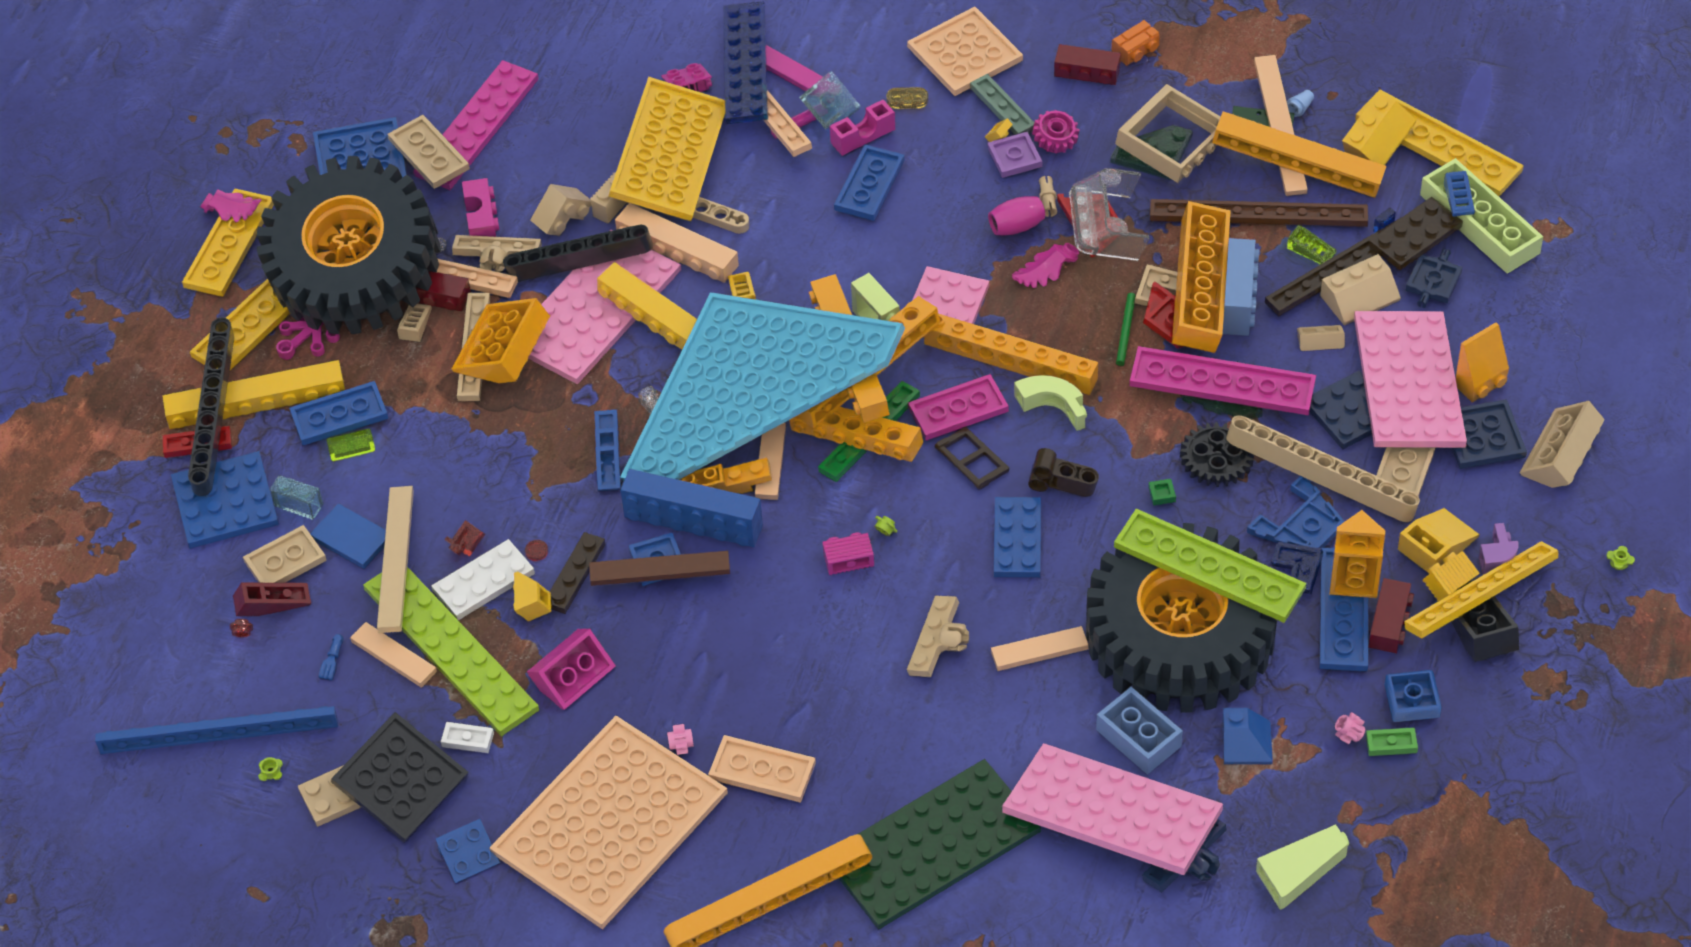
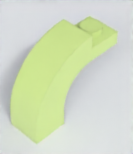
M1045 375L1027 377L1014 382V397L1024 412L1039 406H1054L1061 409L1067 415L1076 431L1085 428L1087 413L1083 406V394L1073 384L1058 377Z

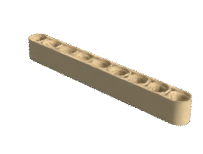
M1235 416L1232 418L1226 437L1230 444L1399 521L1410 522L1413 520L1420 502L1419 497L1415 493L1247 417Z

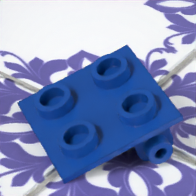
M481 819L435 838L441 856L443 855L455 883L500 864L498 857L490 851L492 844Z

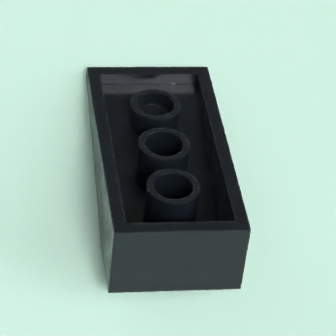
M1479 577L1473 578L1471 581H1469L1468 583H1466V584L1463 585L1462 587H1464V586H1466L1467 584L1471 583L1472 581L1478 579ZM1495 596L1451 621L1463 646L1475 662L1519 650L1518 625Z

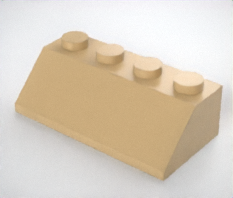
M1590 401L1556 408L1523 465L1520 474L1551 488L1569 485L1573 481L1578 468L1582 465L1583 459L1587 451L1590 450L1596 435L1600 432V427L1605 419Z

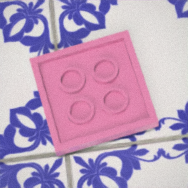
M927 266L913 300L920 296L936 306L939 314L974 324L988 291L989 281Z

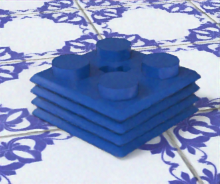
M1432 670L1386 674L1384 685L1393 722L1440 717L1442 707Z

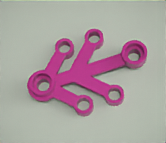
M304 317L297 322H281L279 329L283 336H289L295 330L302 331L291 341L281 340L276 345L278 356L284 360L291 359L295 354V349L310 335H312L313 340L310 346L312 354L317 357L323 355L325 349L322 343L321 326L324 323L322 322L319 329L315 330L308 327ZM328 330L326 331L328 342L335 343L339 341V334L331 336L333 334L329 333Z

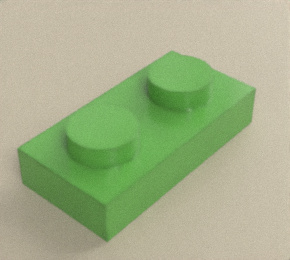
M1415 728L1366 730L1369 756L1412 754L1418 752Z

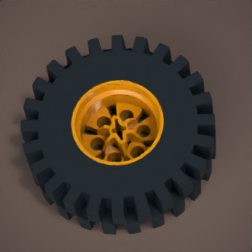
M348 156L346 169H341L337 159L331 158L326 160L328 173L319 175L313 164L305 168L309 179L306 183L302 184L295 176L286 181L291 193L290 196L278 190L273 194L271 199L276 210L265 208L261 215L266 227H258L257 238L261 246H257V253L262 263V269L283 308L287 306L294 319L300 321L304 317L308 327L318 330L323 322L331 334H339L342 321H344L351 334L361 333L362 319H368L373 330L383 327L379 314L388 311L394 321L403 316L399 305L401 300L411 307H415L419 303L420 299L415 287L426 291L429 290L432 284L429 272H437L439 262L435 253H440L441 247L437 237L438 231L421 190H417L410 176L405 175L402 178L398 167L389 164L384 170L380 160L376 158H369L365 169L358 156ZM371 227V229L367 233H365L367 228Z
M1183 523L1182 529L1194 534V524ZM1207 526L1203 538L1218 544V529ZM1229 535L1221 546L1239 553L1240 540L1235 536ZM1249 547L1241 553V555L1257 561V553ZM1119 549L1115 550V555L1107 551L1101 557L1100 570L1094 568L1092 572L1090 588L1087 590L1086 639L1089 641V654L1092 661L1098 659V671L1104 679L1113 675V688L1121 694L1133 684V689L1146 700L1150 693L1156 695V708L1158 710L1167 711L1170 698H1180L1181 713L1192 712L1194 698L1197 697L1201 698L1205 710H1210L1217 707L1219 691L1229 703L1238 698L1240 685L1250 690L1256 684L1257 672L1265 673L1268 667L1269 655H1273L1277 620Z

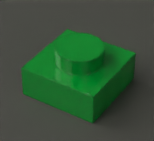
M1171 479L1149 482L1148 488L1153 506L1176 502Z

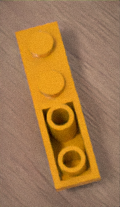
M766 457L723 469L721 464L696 470L680 480L743 494L753 491L752 485L771 481L772 476L770 462Z

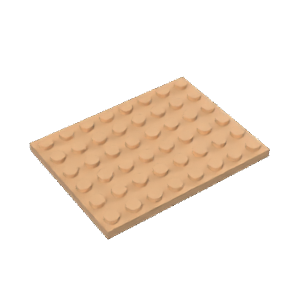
M615 716L490 847V851L503 862L603 930L728 794V791L722 784L618 716Z

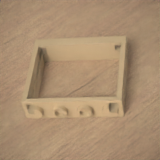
M1166 84L1118 130L1115 144L1178 183L1184 177L1187 178L1193 168L1203 162L1208 153L1211 154L1215 150L1217 145L1213 144L1212 141L1220 116ZM1166 106L1211 133L1181 164L1136 137Z

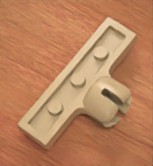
M456 235L452 252L453 255L479 256L481 269L490 271L495 269V272L501 273L505 268L503 259L507 255L538 248L542 245L541 239Z
M935 596L907 668L910 676L931 677L942 651L961 652L967 648V645H958L969 643V631L966 629V625L952 623L959 605L957 597Z

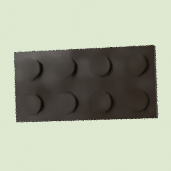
M1430 197L1370 239L1369 247L1400 271L1460 229L1463 221L1457 216H1452L1451 211L1433 197Z

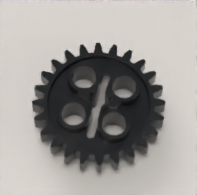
M1208 422L1206 423V428L1198 425L1197 432L1191 429L1190 436L1185 435L1184 442H1181V465H1185V472L1191 471V478L1198 476V483L1207 480V486L1211 482H1215L1216 487H1219L1220 482L1228 486V482L1231 480L1236 484L1237 477L1244 479L1245 473L1249 474L1250 467H1253L1254 454L1240 449L1227 441L1226 437L1229 430L1227 423L1223 427H1219L1218 422H1215L1214 427H1211Z

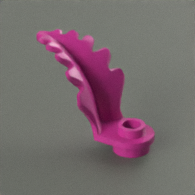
M217 190L214 196L209 193L200 207L204 209V213H207L208 210L213 212L215 209L224 221H228L233 217L234 222H239L241 217L246 220L248 215L251 216L261 199L252 200V197L243 198V195L240 193H225Z
M1065 243L1064 245L1054 244L1048 251L1037 253L1034 256L1035 262H1028L1025 264L1026 268H1020L1018 271H1015L1012 274V279L1018 281L1019 284L1023 283L1025 287H1029L1031 284L1033 288H1036L1037 281L1042 286H1046L1048 278L1053 281L1059 278L1062 264L1065 261L1069 263L1077 261L1079 251L1070 243Z

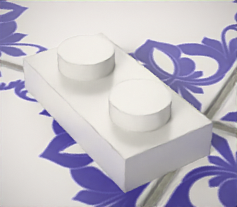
M446 722L441 745L445 748L489 753L494 731L493 728Z

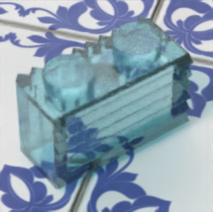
M279 475L270 488L274 506L287 510V512H294L299 516H306L312 520L323 506L321 491L317 487Z

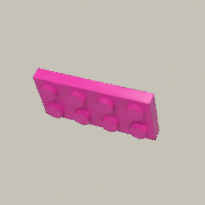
M991 374L908 403V409L918 427H920L925 440L1009 412V406Z

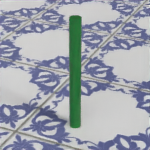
M1134 293L1127 294L1116 358L1118 366H1124L1136 297Z

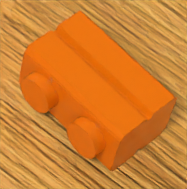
M1143 20L1112 39L1111 51L1121 53V62L1127 66L1132 62L1140 61L1148 52L1157 50L1160 34Z

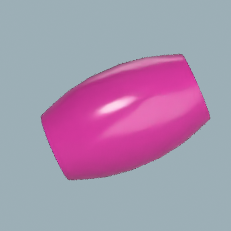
M1024 196L1005 201L988 214L989 224L995 235L1019 234L1035 227L1045 219L1043 203L1036 196Z

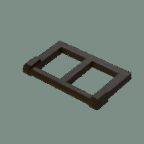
M967 427L962 428L947 438H943L934 446L978 490L1009 472V467ZM966 437L978 450L959 461L947 447ZM985 455L998 468L978 479L966 466Z

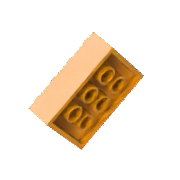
M537 298L486 304L451 370L455 373L496 383L515 382L528 361L534 346L537 344V340L544 330L550 315Z

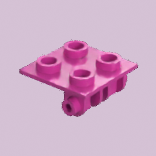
M697 63L689 64L684 69L669 70L667 74L661 75L665 82L686 87L687 89H690L691 84L694 91L698 90V92L709 90V87L712 86L710 79L712 76L701 64Z

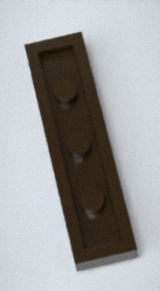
M586 532L583 533L549 591L551 593V610L566 614L590 572L589 562H596L605 546L604 538Z

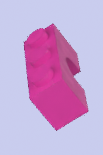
M884 100L865 108V117L856 125L848 117L830 125L831 144L841 156L895 130V112Z
M487 178L462 182L466 211H476L466 213L470 236L496 237V231L500 229L498 217L493 218V215L497 214L496 203L491 202V199H495L493 186L488 185Z

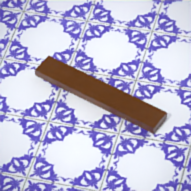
M728 551L589 562L591 586L730 574Z

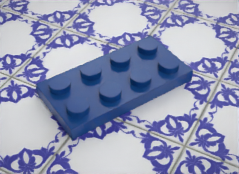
M864 145L834 203V210L875 221L905 161L904 154Z
M375 381L289 408L303 446L389 419Z
M995 497L994 577L1040 578L1041 497Z

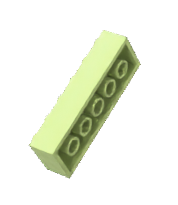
M1456 158L1422 178L1420 195L1425 200L1433 197L1451 211L1444 187L1445 174L1459 171L1467 172L1475 213L1457 216L1463 221L1462 227L1458 230L1507 274L1540 254L1543 236ZM1458 204L1456 205V207L1466 206L1467 204Z

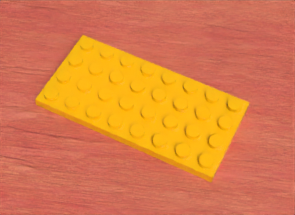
M648 77L609 192V197L691 221L729 101Z

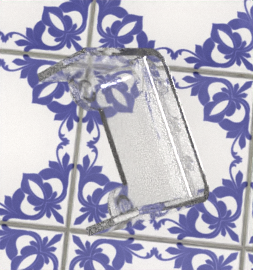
M1105 168L1072 185L1069 197L1075 245L1079 251L1086 254L1139 260L1150 239L1149 235L1128 232L1127 224L1122 219L1110 217L1107 195L1130 198L1141 176L1140 172Z

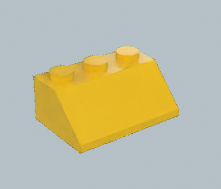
M1378 91L1342 140L1346 153L1386 165L1415 125L1416 119L1396 100Z

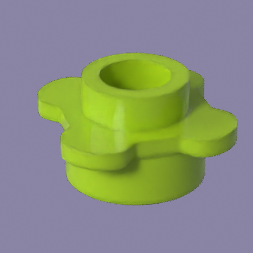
M879 516L875 517L877 520L874 526L876 530L886 536H890L892 532L897 533L894 525L895 522L886 516L882 518Z
M1619 546L1617 550L1607 552L1606 557L1610 559L1611 566L1617 570H1624L1635 561V558L1630 556L1625 546Z
M272 757L262 760L259 763L261 771L258 775L261 781L281 779L282 761Z

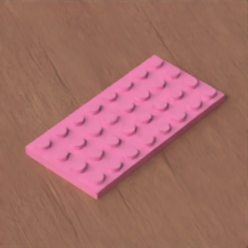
M650 250L644 254L574 269L541 304L550 315V318L528 359L578 385L636 321L630 313L619 309L613 301L599 294L597 291V278L615 262L661 293L681 271V264Z
M1355 311L1354 321L1374 447L1465 448L1467 440L1444 313L1436 311Z
M1044 743L1002 806V813L1181 875H1185L1223 810V804Z

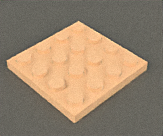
M976 7L907 41V47L954 96L970 89V82L986 74L993 77L1023 61V54Z

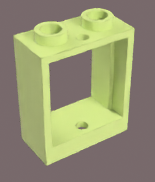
M870 273L851 282L852 311L857 316L888 321L900 311L897 302Z

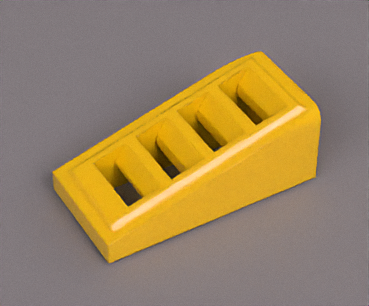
M749 272L728 276L732 296L756 300Z

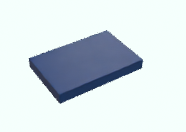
M338 503L310 535L315 542L365 569L384 548L386 530Z

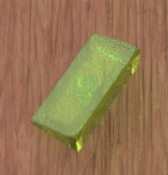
M369 428L326 439L332 461L375 451L372 433Z

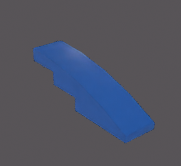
M617 410L594 411L598 491L621 490Z

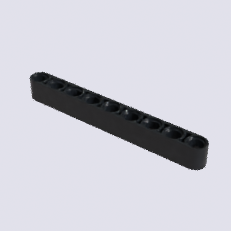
M224 317L215 319L211 324L188 479L193 493L197 496H206L213 488L234 345V333L231 322Z

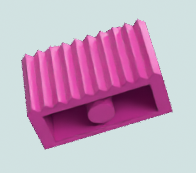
M857 532L843 538L831 537L827 541L822 542L823 554L829 575L874 566V554L868 533L861 534Z

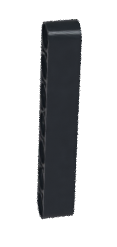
M640 224L512 253L503 259V264L507 274L517 276L518 282L644 254L653 248V242L648 227Z

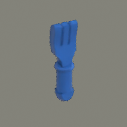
M336 634L333 637L330 651L327 653L329 657L321 665L319 678L333 680L337 667L336 659L339 657L338 654L344 641L341 634Z

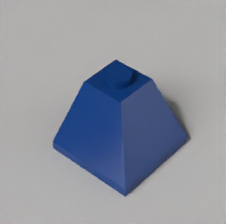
M1223 708L1222 737L1224 764H1273L1271 722L1249 708Z

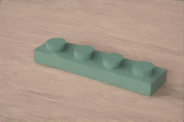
M988 74L970 82V89L1001 121L1007 118L1013 125L1009 129L1014 135L1024 132L1029 134L1033 131L1034 121Z

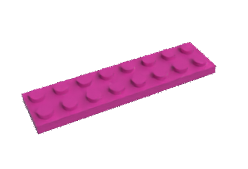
M502 60L443 133L445 139L469 163V166L538 81V73ZM416 169L413 170L415 177L425 180ZM464 173L442 184L440 187L451 190Z
M1138 346L1130 378V386L1309 415L1316 375Z

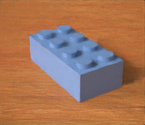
M1229 238L1223 334L1249 336L1250 327H1254L1255 314L1251 313L1256 311V297L1252 296L1257 294V280L1253 279L1258 277V263L1254 262L1259 261V249H1255V240Z

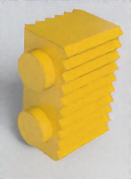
M1464 551L1457 555L1452 552L1442 559L1443 565L1436 563L1427 570L1429 575L1423 579V582L1429 587L1437 601L1449 596L1480 574Z

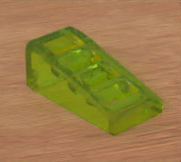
M1300 225L1295 228L1288 238L1287 249L1319 264L1328 261L1336 253L1335 248ZM1322 251L1325 252L1323 256L1319 255Z

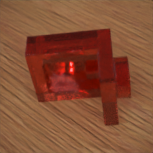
M465 520L453 538L446 536L444 540L451 544L448 548L459 556L461 553H464L470 557L485 536V533Z

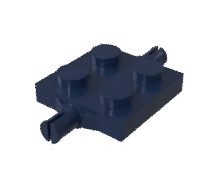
M1446 248L1442 249L1439 257H1429L1426 255L1419 257L1405 291L1421 296L1417 302L1419 307L1422 305V308H1425L1429 299L1448 303L1463 268L1448 261V257L1451 254L1449 249L1447 251Z

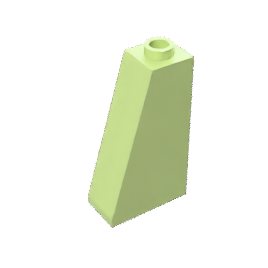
M1333 825L1257 858L1256 872L1279 909H1284L1346 857L1349 840L1344 832H1340L1338 827Z

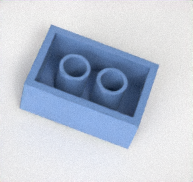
M1132 687L1097 714L1096 730L1147 775L1182 747L1183 731Z

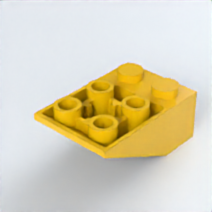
M1443 508L1416 519L1400 533L1398 550L1427 572L1436 563L1443 565L1442 559L1452 552L1456 555L1462 552L1480 534Z

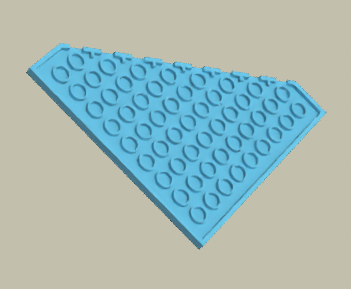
M710 292L620 478L624 482L629 469L680 480L887 367L905 330L904 325L898 322Z

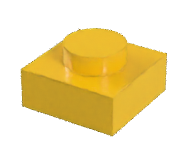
M1008 118L994 125L985 138L989 142L1005 138L1009 134L1008 129L1013 124Z

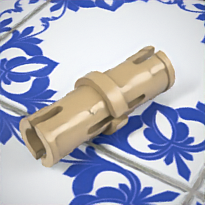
M1043 176L1039 179L1041 189L1039 197L1045 209V216L1049 217L1048 210H1050L1051 217L1057 214L1055 204L1057 196L1053 190L1052 178L1047 176L1048 183H1046V178Z

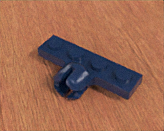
M1217 819L1186 872L1202 881H1208L1212 878L1206 872L1215 876L1220 866L1219 857L1209 851L1208 848L1227 830L1225 823ZM1151 865L1142 874L1144 882L1162 893L1181 874Z

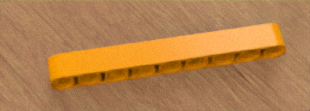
M861 835L850 836L672 922L665 927L663 933L670 947H698L865 866L872 860L873 856Z

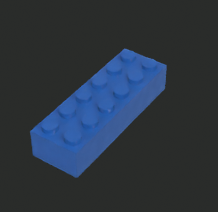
M629 469L620 490L624 517L633 521H643L654 526L660 525L676 531H686L698 536L712 537L719 541H729L741 546L755 547L763 527L760 498Z

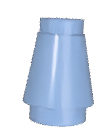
M1305 90L1289 98L1287 101L1289 112L1294 113V117L1302 116L1314 100V94L1310 90Z

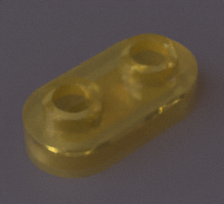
M921 87L892 88L887 92L886 100L887 104L894 109L923 108L928 104V92Z

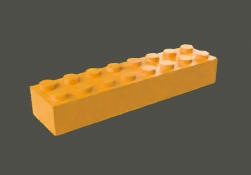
M1190 201L1187 203L1181 220L1172 344L1213 353L1217 350L1223 334L1230 210Z

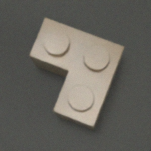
M550 184L531 221L546 234L560 236L570 218L584 219L591 207V200L577 188Z

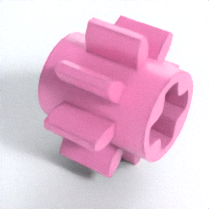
M1352 712L1349 717L1342 715L1336 721L1335 729L1338 732L1335 735L1347 744H1350L1351 740L1358 742L1364 736L1365 727L1362 725L1365 721Z
M684 724L674 725L673 732H667L670 750L676 749L677 755L687 754L688 747H694L691 729L685 730Z

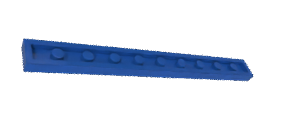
M322 706L314 709H297L288 712H272L261 715L251 714L244 717H226L218 720H201L191 723L180 722L174 725H155L147 728L105 731L103 733H96L95 742L100 754L335 728L338 727V717L335 706Z

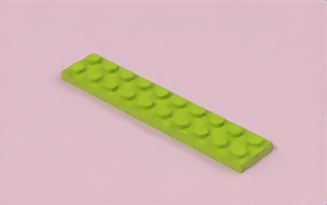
M407 567L402 631L501 737L538 712V704ZM382 572L363 584L364 590L378 605Z

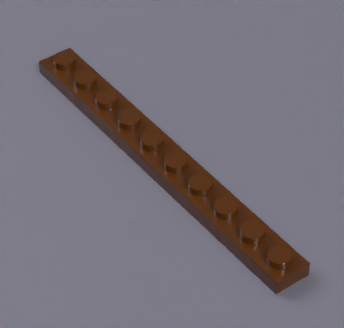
M1150 200V221L1181 222L1187 203L1190 201L1230 210V223L1368 227V205Z

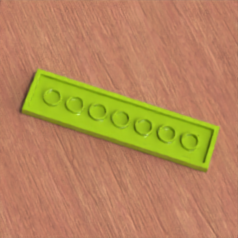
M1135 509L1114 541V548L1283 623H1285L1306 589V583L1139 509Z

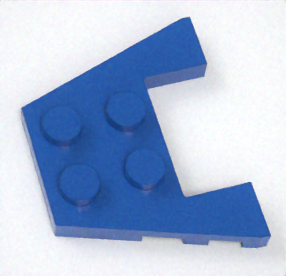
M1300 476L1291 484L1290 491L1306 502L1281 526H1277L1260 514L1247 527V533L1317 555L1321 548H1324L1336 536L1337 527L1345 521L1332 505L1323 499L1319 489L1316 486L1314 487L1309 479Z

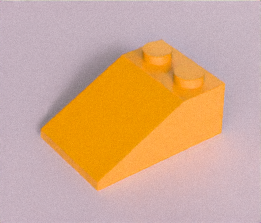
M1494 323L1461 343L1455 379L1457 389L1471 402L1479 398L1482 399L1492 390L1505 385L1509 366L1499 324Z

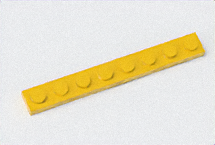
M1542 541L1515 556L1512 560L1501 564L1404 621L1405 629L1421 639L1558 559V550Z

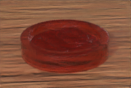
M532 540L526 545L525 554L532 561H540L547 556L548 546L542 540Z

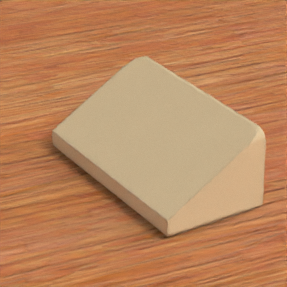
M1340 325L1297 328L1301 351L1341 349L1345 347V333Z

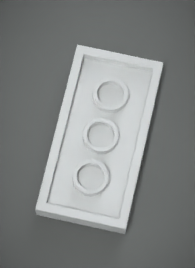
M508 539L431 585L432 591L457 620H460L513 588L515 572L518 571L527 577H531L535 574V571Z

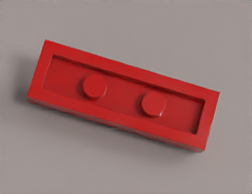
M230 426L221 427L218 451L232 449ZM195 431L162 435L164 457L191 455Z

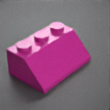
M577 629L529 669L527 673L545 696L562 710H565L616 665L591 629Z

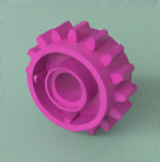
M1057 110L1046 111L1044 115L1040 114L1038 120L1034 122L1032 134L1035 135L1034 141H1037L1039 147H1042L1047 152L1065 153L1068 148L1072 149L1073 145L1077 143L1080 131L1077 129L1078 123L1074 122L1073 117L1065 112Z

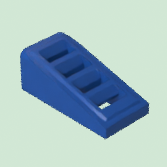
M1467 172L1446 173L1444 187L1452 216L1474 214L1475 210ZM1458 204H1467L1466 206L1456 207V205Z

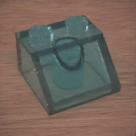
M832 70L799 97L825 130L830 128V125L846 117L849 118L862 107Z

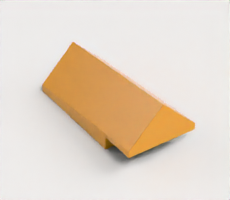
M1363 510L1337 527L1329 595L1377 598L1383 560L1385 530Z

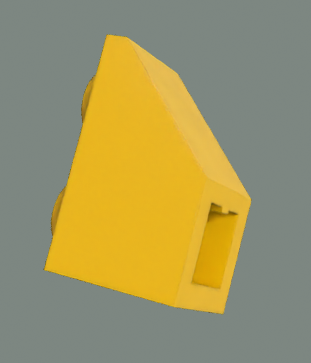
M518 571L515 572L513 584V606L515 612L528 622L550 613L551 593L533 579Z

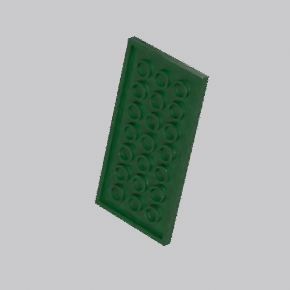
M983 759L858 833L862 836L873 856L872 860L865 866L840 877L839 880L879 930L1040 833L1041 826L1002 813V806L1012 791L990 764Z

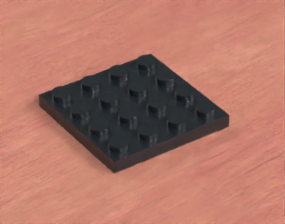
M394 712L331 778V783L405 843L466 778L468 771Z

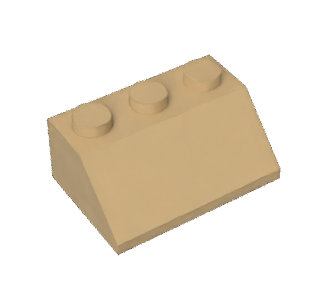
M1379 254L1322 279L1320 296L1344 326L1354 322L1355 311H1378L1401 299L1391 269Z

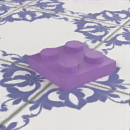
M1028 132L988 142V150L1002 178L1042 167V160Z

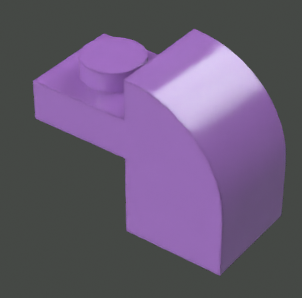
M1504 523L1494 524L1493 543L1481 544L1479 562L1483 575L1517 556L1518 541H1511L1510 532H1506Z

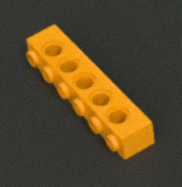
M844 407L836 409L815 428L796 416L789 420L791 430L797 433L831 440L838 444L845 442L847 445H853L857 449L891 456L898 460L912 462L924 443L920 427L882 417L863 423L860 415L856 416L854 410Z

